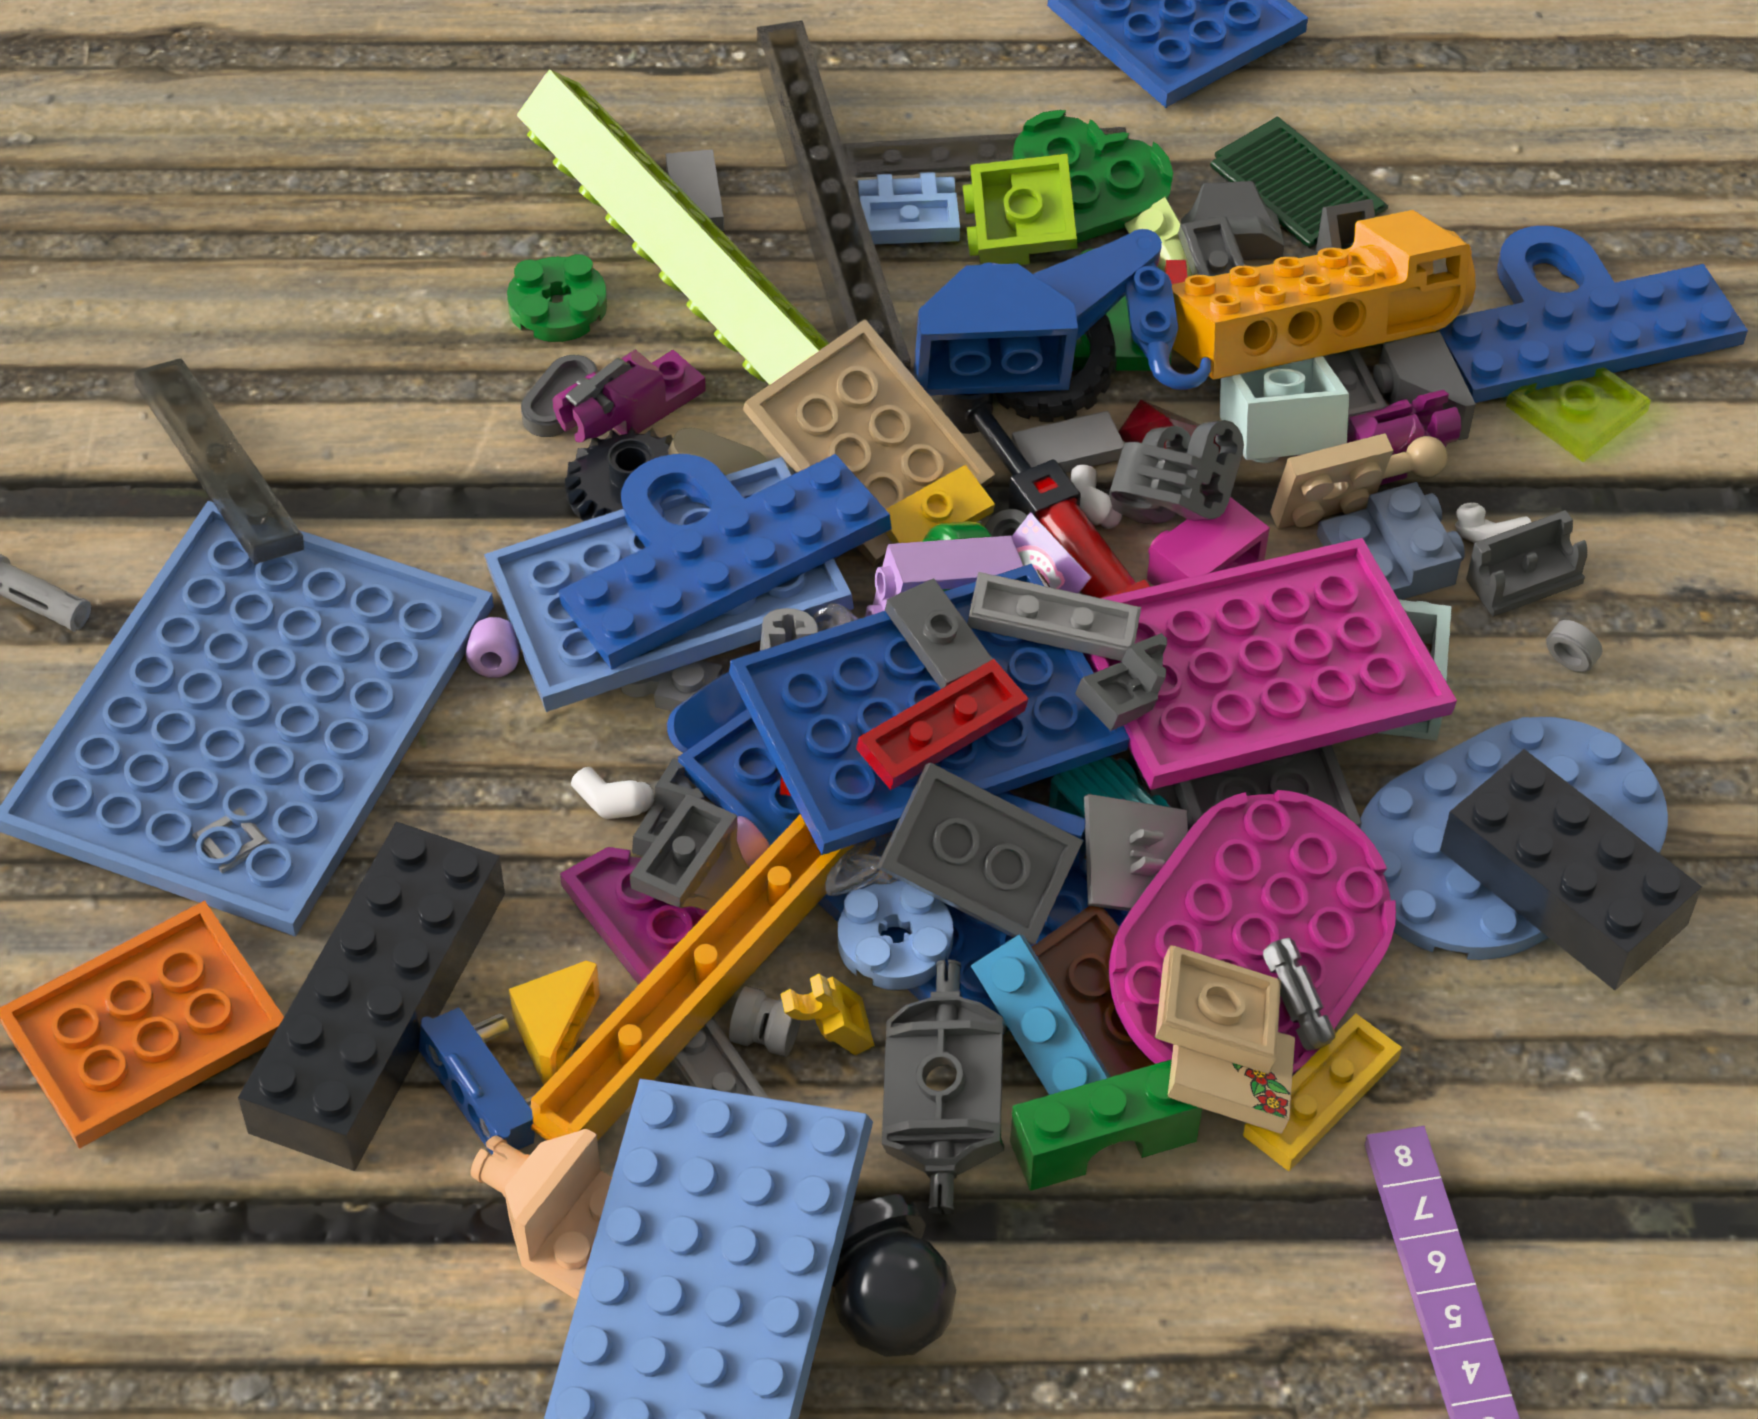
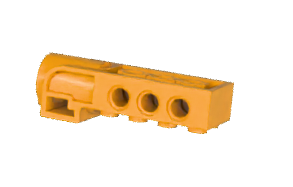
M1414 210L1360 220L1355 224L1354 243L1350 248H1324L1318 251V255L1303 258L1280 257L1274 261V264L1259 267L1236 266L1230 269V273L1215 276L1192 275L1187 277L1185 282L1172 284L1178 323L1177 336L1172 348L1197 368H1200L1202 358H1209L1211 361V372L1208 376L1215 380L1435 332L1446 327L1458 315L1467 312L1473 302L1476 283L1472 250L1470 245L1464 242L1454 231L1438 226ZM1446 258L1447 271L1433 274V260Z

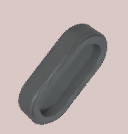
M566 355L558 358L549 366L521 403L522 422L527 431L539 437H553L565 432L556 418L552 399L576 383L580 378L592 372H598L592 360L581 355Z

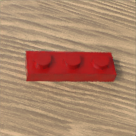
M992 659L861 735L858 738L856 749L887 787L892 790L921 773L926 764L940 762L1024 712L1029 698L996 660Z

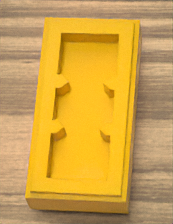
M965 464L886 508L890 514L892 529L885 533L893 544L922 542L932 527L941 523L977 522L994 512L995 503Z

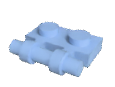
M935 172L920 173V178L892 179V174H877V179L858 180L862 245L960 241V222L954 177H935Z

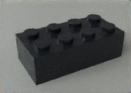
M1525 749L1449 812L1440 848L1441 852L1613 990L1618 989L1689 924L1702 888L1696 881Z

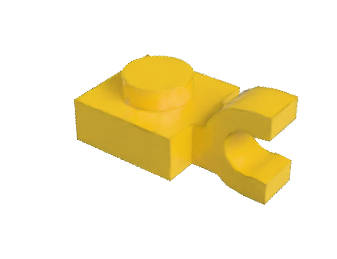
M819 973L811 977L810 982L813 992L809 994H798L792 989L780 994L786 1015L796 1020L806 1021L815 1019L821 1034L829 1042H836L853 1055H857L875 1046L863 998L833 976L826 979Z

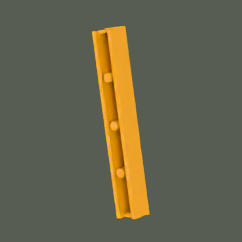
M800 814L531 1098L532 1130L545 1140H551L588 1129L597 1134L598 1141L632 1105L639 1079L655 1080L865 853L871 846V840L868 839L821 855Z

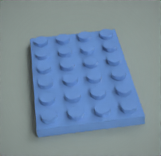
M780 457L725 476L744 498H747L791 476L783 458ZM684 495L669 496L661 503V508L665 514L664 519L677 525H688L698 522L707 516L711 510L704 504L692 502L691 499ZM623 509L484 554L489 573L509 622L513 626L520 649L546 712L761 640L763 618L769 612L776 609H798L812 616L815 622L854 609L852 594L833 558L611 670L561 605L558 590L645 548L644 544L628 526Z
M640 1078L544 1419H798L873 1125L871 1118L866 1113Z

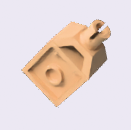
M584 1129L541 1142L531 1155L522 1153L497 1135L491 1137L486 1142V1147L492 1150L493 1154H489V1152L482 1148L479 1150L471 1167V1177L480 1183H486L501 1192L506 1198L508 1216L521 1266L577 1300L612 1179L611 1176L601 1171L597 1134Z

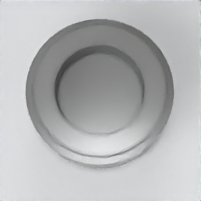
M1571 620L1558 622L1546 638L1547 648L1553 658L1566 668L1577 672L1589 671L1603 652L1598 638L1588 628Z

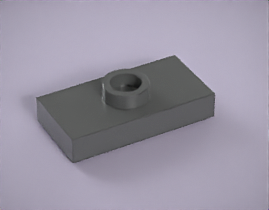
M934 578L887 599L886 613L941 689L992 660V657Z

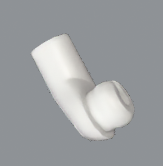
M1077 465L1072 469L1071 481L1081 493L1080 508L1094 526L1100 524L1105 529L1114 528L1120 522L1122 514L1113 510L1108 494L1096 489V470L1089 465Z
M1466 503L1461 505L1456 512L1458 521L1455 523V527L1462 538L1475 543L1531 523V520L1524 516L1494 523L1485 519L1486 512L1484 507L1478 503Z
M591 767L579 770L571 781V786L600 817L605 819L639 815L641 812L648 811L654 802L653 790L645 782L628 780L606 783Z

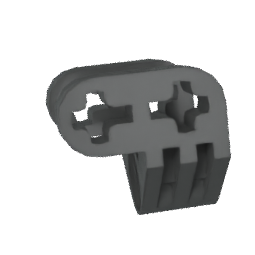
M1226 420L1206 422L1200 424L1190 437L1189 433L1182 427H1159L1150 430L1142 443H1124L1109 492L1113 510L1142 524L1168 522L1176 513L1194 521L1218 518L1225 512L1229 503L1243 455L1244 441L1239 428L1233 422ZM1200 485H1202V486H1201V491H1202L1205 495H1207V497H1206V502H1205V503H1204V498H1205V497L1203 496V494L1199 493V487H1200Z

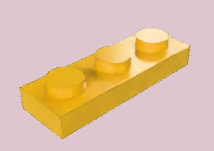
M1355 1013L1336 1032L1335 1038L1331 1043L1320 1048L1292 1076L1290 1116L1282 1134L1246 1123L1243 1137L1287 1171H1290L1399 1060L1402 1047Z

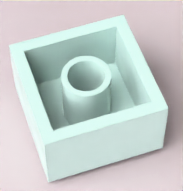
M1323 356L1221 378L1220 418L1221 420L1233 422L1239 428L1243 436V456L1246 460L1269 463L1278 460L1279 457L1303 455L1347 443L1349 393Z

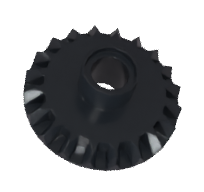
M631 426L627 434L618 435L611 429L606 439L592 438L588 448H578L575 460L568 462L567 477L565 478L567 500L574 513L582 521H587L623 509L621 491L626 479L642 464L668 455V449L673 440L672 435L670 434L662 438L658 437L653 428L645 434H638Z

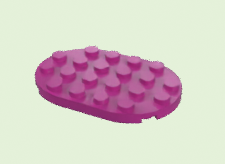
M1277 790L1275 794L1247 796L1246 792L1219 802L1205 812L1192 826L1134 904L1119 927L1111 949L1109 981L1112 998L1123 1026L1138 1048L1155 1064L1172 1059L1173 1044L1155 1038L1163 960L1170 945L1278 978L1277 972H1270L1264 959L1263 951L1272 942L1291 938L1295 941L1302 956V959L1298 961L1299 966H1306L1324 1006L1320 1013L1322 1016L1327 1015L1333 1029H1335L1384 957L1395 927L1396 902L1390 898L1389 888L1384 876L1387 867L1375 845L1353 821L1340 811L1318 799L1292 791ZM1280 995L1278 1032L1295 1037L1293 1076L1319 1049L1308 1051L1303 1047L1296 1032V1029L1300 1028L1299 1022H1292Z

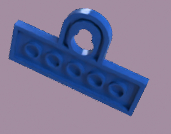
M1554 226L1523 228L1511 234L1504 241L1497 264V273L1514 304L1457 316L1446 327L1435 331L1441 333L1475 403L1743 345L1748 332L1704 264L1614 282L1587 241L1571 231ZM1541 263L1551 264L1561 274L1573 279L1579 285V288L1572 292L1564 293L1551 291L1537 281L1533 267Z
M690 454L665 455L652 459L635 469L626 479L621 491V502L625 520L631 530L644 544L645 548L558 590L563 608L612 670L891 530L890 514L836 454L747 498H744L721 470L709 460ZM684 495L691 499L692 502L704 504L711 510L707 516L698 522L688 525H677L664 519L665 514L661 508V503L669 496Z

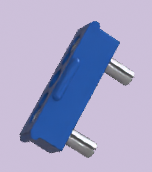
M459 1007L433 1019L428 1016L423 1017L420 1024L419 1051L485 1147L486 1142L495 1135L506 1140L507 1144L517 1150L533 1144L535 1139V1132L531 1128L533 1124L531 1098L533 1096L524 1100L485 1044V1042L509 1031V1024L504 1015H495L473 1026ZM487 1148L490 1154L492 1155L493 1151Z

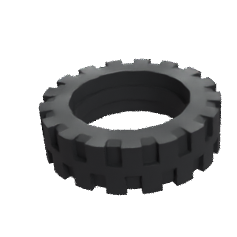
M1105 314L1084 333L1090 343V355L1084 368L1070 380L1069 390L995 393L998 402L1007 410L1012 407L1015 409L1016 415L1022 418L1030 419V416L1039 417L1040 422H1053V417L1061 416L1064 417V420L1071 419L1077 416L1076 411L1083 407L1086 410L1093 407L1098 402L1097 396L1099 393L1105 394L1111 384V373H1115L1117 364L1115 340L1108 316Z

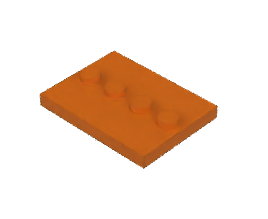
M205 900L0 1007V1022L79 1149L267 1047L284 1018Z

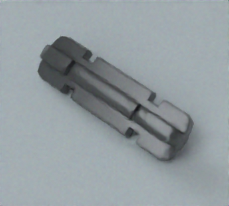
M1284 938L1272 942L1263 951V956L1270 972H1277V979L1281 980L1280 995L1292 1022H1299L1300 1028L1296 1029V1032L1303 1047L1308 1051L1325 1047L1335 1038L1336 1033L1327 1015L1322 1016L1320 1013L1324 1006L1306 966H1299L1298 961L1302 959V956L1295 941L1291 938Z

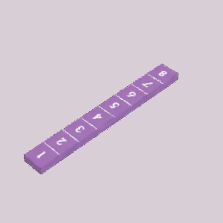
M1425 1126L1367 1135L1364 1146L1449 1418L1520 1419Z

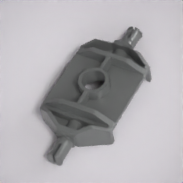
M940 960L936 963V992H931L930 998L905 1005L886 1021L882 1145L887 1154L926 1173L930 1178L928 1211L933 1214H941V1207L945 1214L954 1212V1179L957 1178V1175L996 1156L1005 1149L1001 1138L1003 1033H1007V1026L1003 1017L980 1002L962 997L960 993L961 963L956 960H948L949 966H947L945 960ZM946 1065L957 1070L956 1080L949 1088L935 1091L926 1086L927 1076L934 1068Z

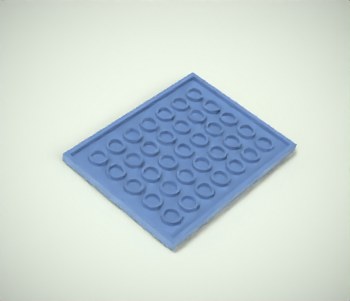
M207 501L0 805V832L199 903L205 900L210 907L296 937L464 657L467 641L473 626L480 620L486 619L494 607L492 593ZM241 807L247 816L236 815L233 811ZM224 816L232 820L233 824L229 827L217 826L204 831L197 839V842L192 836L195 832ZM241 823H254L270 844H264L255 848L248 855L247 860L222 874L218 866L233 862L239 854L241 847L252 841L241 827ZM210 837L224 855H229L220 859L210 858L203 850V842Z

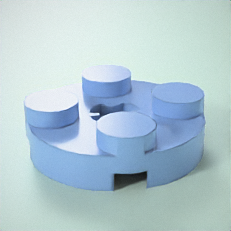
M903 881L879 882L863 889L854 890L847 895L844 901L843 912L838 921V950L845 966L856 976L857 971H859L863 976L873 979L872 985L882 989H910L931 980L937 974L936 963L940 960H945V958L948 960L953 945V922L950 912L942 901ZM889 927H900L910 933H904V941L900 943H893L890 936L880 935L883 930L886 931Z

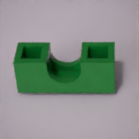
M1172 1059L1013 1105L1010 1143L1030 1191L1086 1175L1090 1159L1100 1150L1118 1142L1134 1141L1141 1158L1197 1142L1202 1108L1168 1097Z

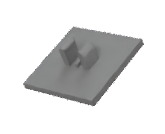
M1088 794L1084 797L1088 905L1130 911L1188 833L1187 810Z

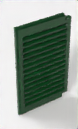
M1278 116L1216 151L1214 155L1216 159L1210 163V167L1228 182L1253 181L1267 207L1277 214L1279 224L1308 248H1312L1317 244L1323 207L1373 199L1375 216L1388 209V205Z

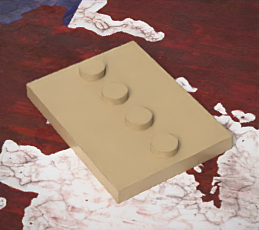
M866 319L745 401L743 411L795 473L836 454L885 509L965 464L983 488L991 483L995 476L992 469ZM883 533L857 546V548L874 567L884 560L888 544L893 543L887 534Z

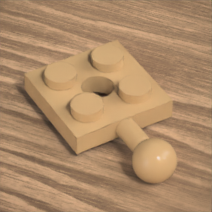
M1384 433L1288 458L1270 511L1277 529L1292 525L1307 527L1317 523L1323 517L1342 512L1348 514L1366 509L1369 495L1378 492L1382 479L1410 471L1423 478L1436 476L1446 466L1447 450L1440 440L1431 436H1423L1415 439L1408 446L1406 452L1392 455L1393 449Z

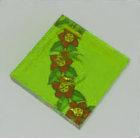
M1603 367L1596 369L1595 376L1563 384L1537 390V383L1521 386L1508 395L1506 407L1584 462L1648 412L1651 399Z

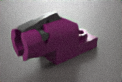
M635 349L622 358H616L601 371L592 372L580 378L576 383L557 394L552 399L553 409L557 420L565 432L578 426V432L575 433V441L578 443L590 438H597L613 428L622 435L627 434L632 426L639 434L706 391L705 377L674 350L651 363Z

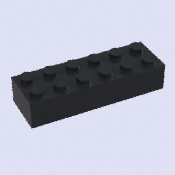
M396 821L238 1096L248 1134L352 1171L356 1170L420 1052L421 1019L426 1016L433 1019L440 1015L505 895L500 855Z

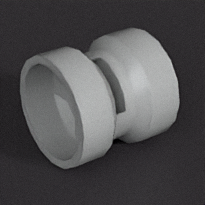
M746 985L739 994L732 1014L729 1040L744 1046L754 1042L766 1046L769 1053L787 1057L795 1043L801 1020L793 1019L785 1014L782 999L768 998L764 990Z

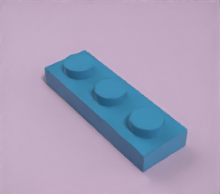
M1017 935L971 965L1049 1095L1111 1077L1024 935Z

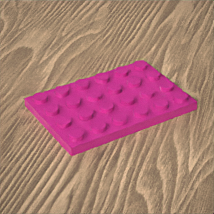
M1363 538L1101 598L1141 607L1135 644L1161 633L1167 638V646L1163 653V667L1166 668V677L1158 693V700L1153 710L1124 725L1130 738L1128 747L1150 790L1451 715L1457 702ZM1083 653L1094 673L1122 662Z

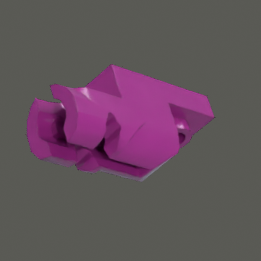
M1443 389L1419 395L1411 404L1407 399H1404L1382 409L1348 417L1347 443L1385 433L1393 449L1392 455L1406 452L1408 446L1415 439L1423 436L1434 437L1440 440L1446 447L1449 443L1456 442L1459 439L1461 417L1457 407L1443 410V404L1448 402L1449 394ZM1408 473L1382 479L1380 485L1405 479Z

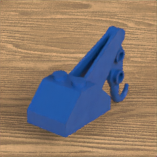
M1138 229L1113 242L1034 274L1018 263L966 265L918 311L914 378L929 396L1069 390L1076 341L1124 296H1126L1131 336L1147 357L1153 376L1161 384L1176 390H1188L1198 387L1206 381L1211 372V361L1207 357L1202 358L1200 368L1196 372L1187 375L1177 373L1170 366L1169 355L1178 331L1172 283L1169 276L1157 268L1162 247L1160 237L1151 230Z

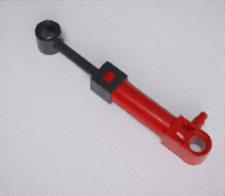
M993 393L943 395L942 411L956 428L964 434L980 432L1012 474L1010 478L1009 509L1022 511L1027 516L1031 512L1089 574L1091 578L1080 591L1081 594L1104 598L1151 587L1145 579L1136 583L1080 508L1081 493L1057 461L1052 459L1031 467L993 416Z

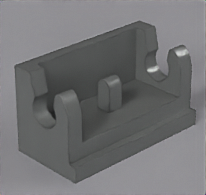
M1566 510L1474 543L1466 580L1492 617L1584 583L1585 576L1582 573L1588 553L1587 543L1583 540L1572 546L1570 534L1573 532V519Z

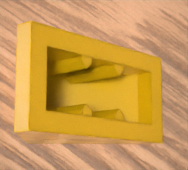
M586 960L509 989L514 1023L543 1085L568 1060L600 996L596 963Z

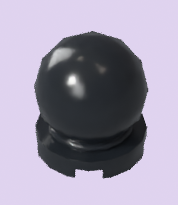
M898 1194L878 1197L851 1209L850 1213L854 1221L847 1225L832 1283V1287H835L833 1303L840 1324L858 1345L885 1357L915 1355L941 1337L951 1322L956 1287L951 1269L945 1259L930 1242L921 1239L926 1223L914 1202L907 1205L902 1195Z

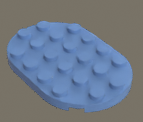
M1522 717L1487 729L1396 777L1373 796L1360 818L1362 822L1360 829L1375 845L1387 867L1384 876L1389 888L1390 898L1396 902V918L1393 932L1406 941L1430 952H1433L1435 946L1449 951L1468 953V960L1496 959L1510 956L1548 939L1549 937L1440 851L1449 812L1525 749L1660 854L1668 827V812L1663 791L1652 770L1633 749L1612 733L1570 719Z

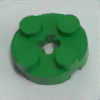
M574 254L569 257L557 256L539 260L528 259L521 261L514 268V278L509 283L507 290L509 314L514 325L520 330L521 324L525 328L533 330L534 338L548 342L574 340L590 332V324L596 321L599 316L600 321L605 316L607 311L605 281L601 274L593 268V262L589 257L582 254ZM563 295V302L552 303L551 296Z

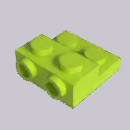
M1068 154L970 165L972 184L963 185L966 214L975 213L976 226L967 227L970 256H979L981 265L984 263H1018L1019 265L1030 264L1029 254L1078 249Z

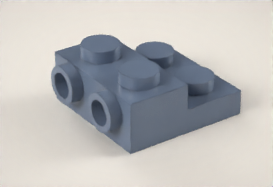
M1417 482L1369 495L1366 509L1319 521L1317 536L1323 547L1363 538L1398 600L1455 585L1460 563L1465 557L1464 545L1460 535L1456 531L1446 532L1441 524L1442 510L1437 497L1433 493L1424 495Z

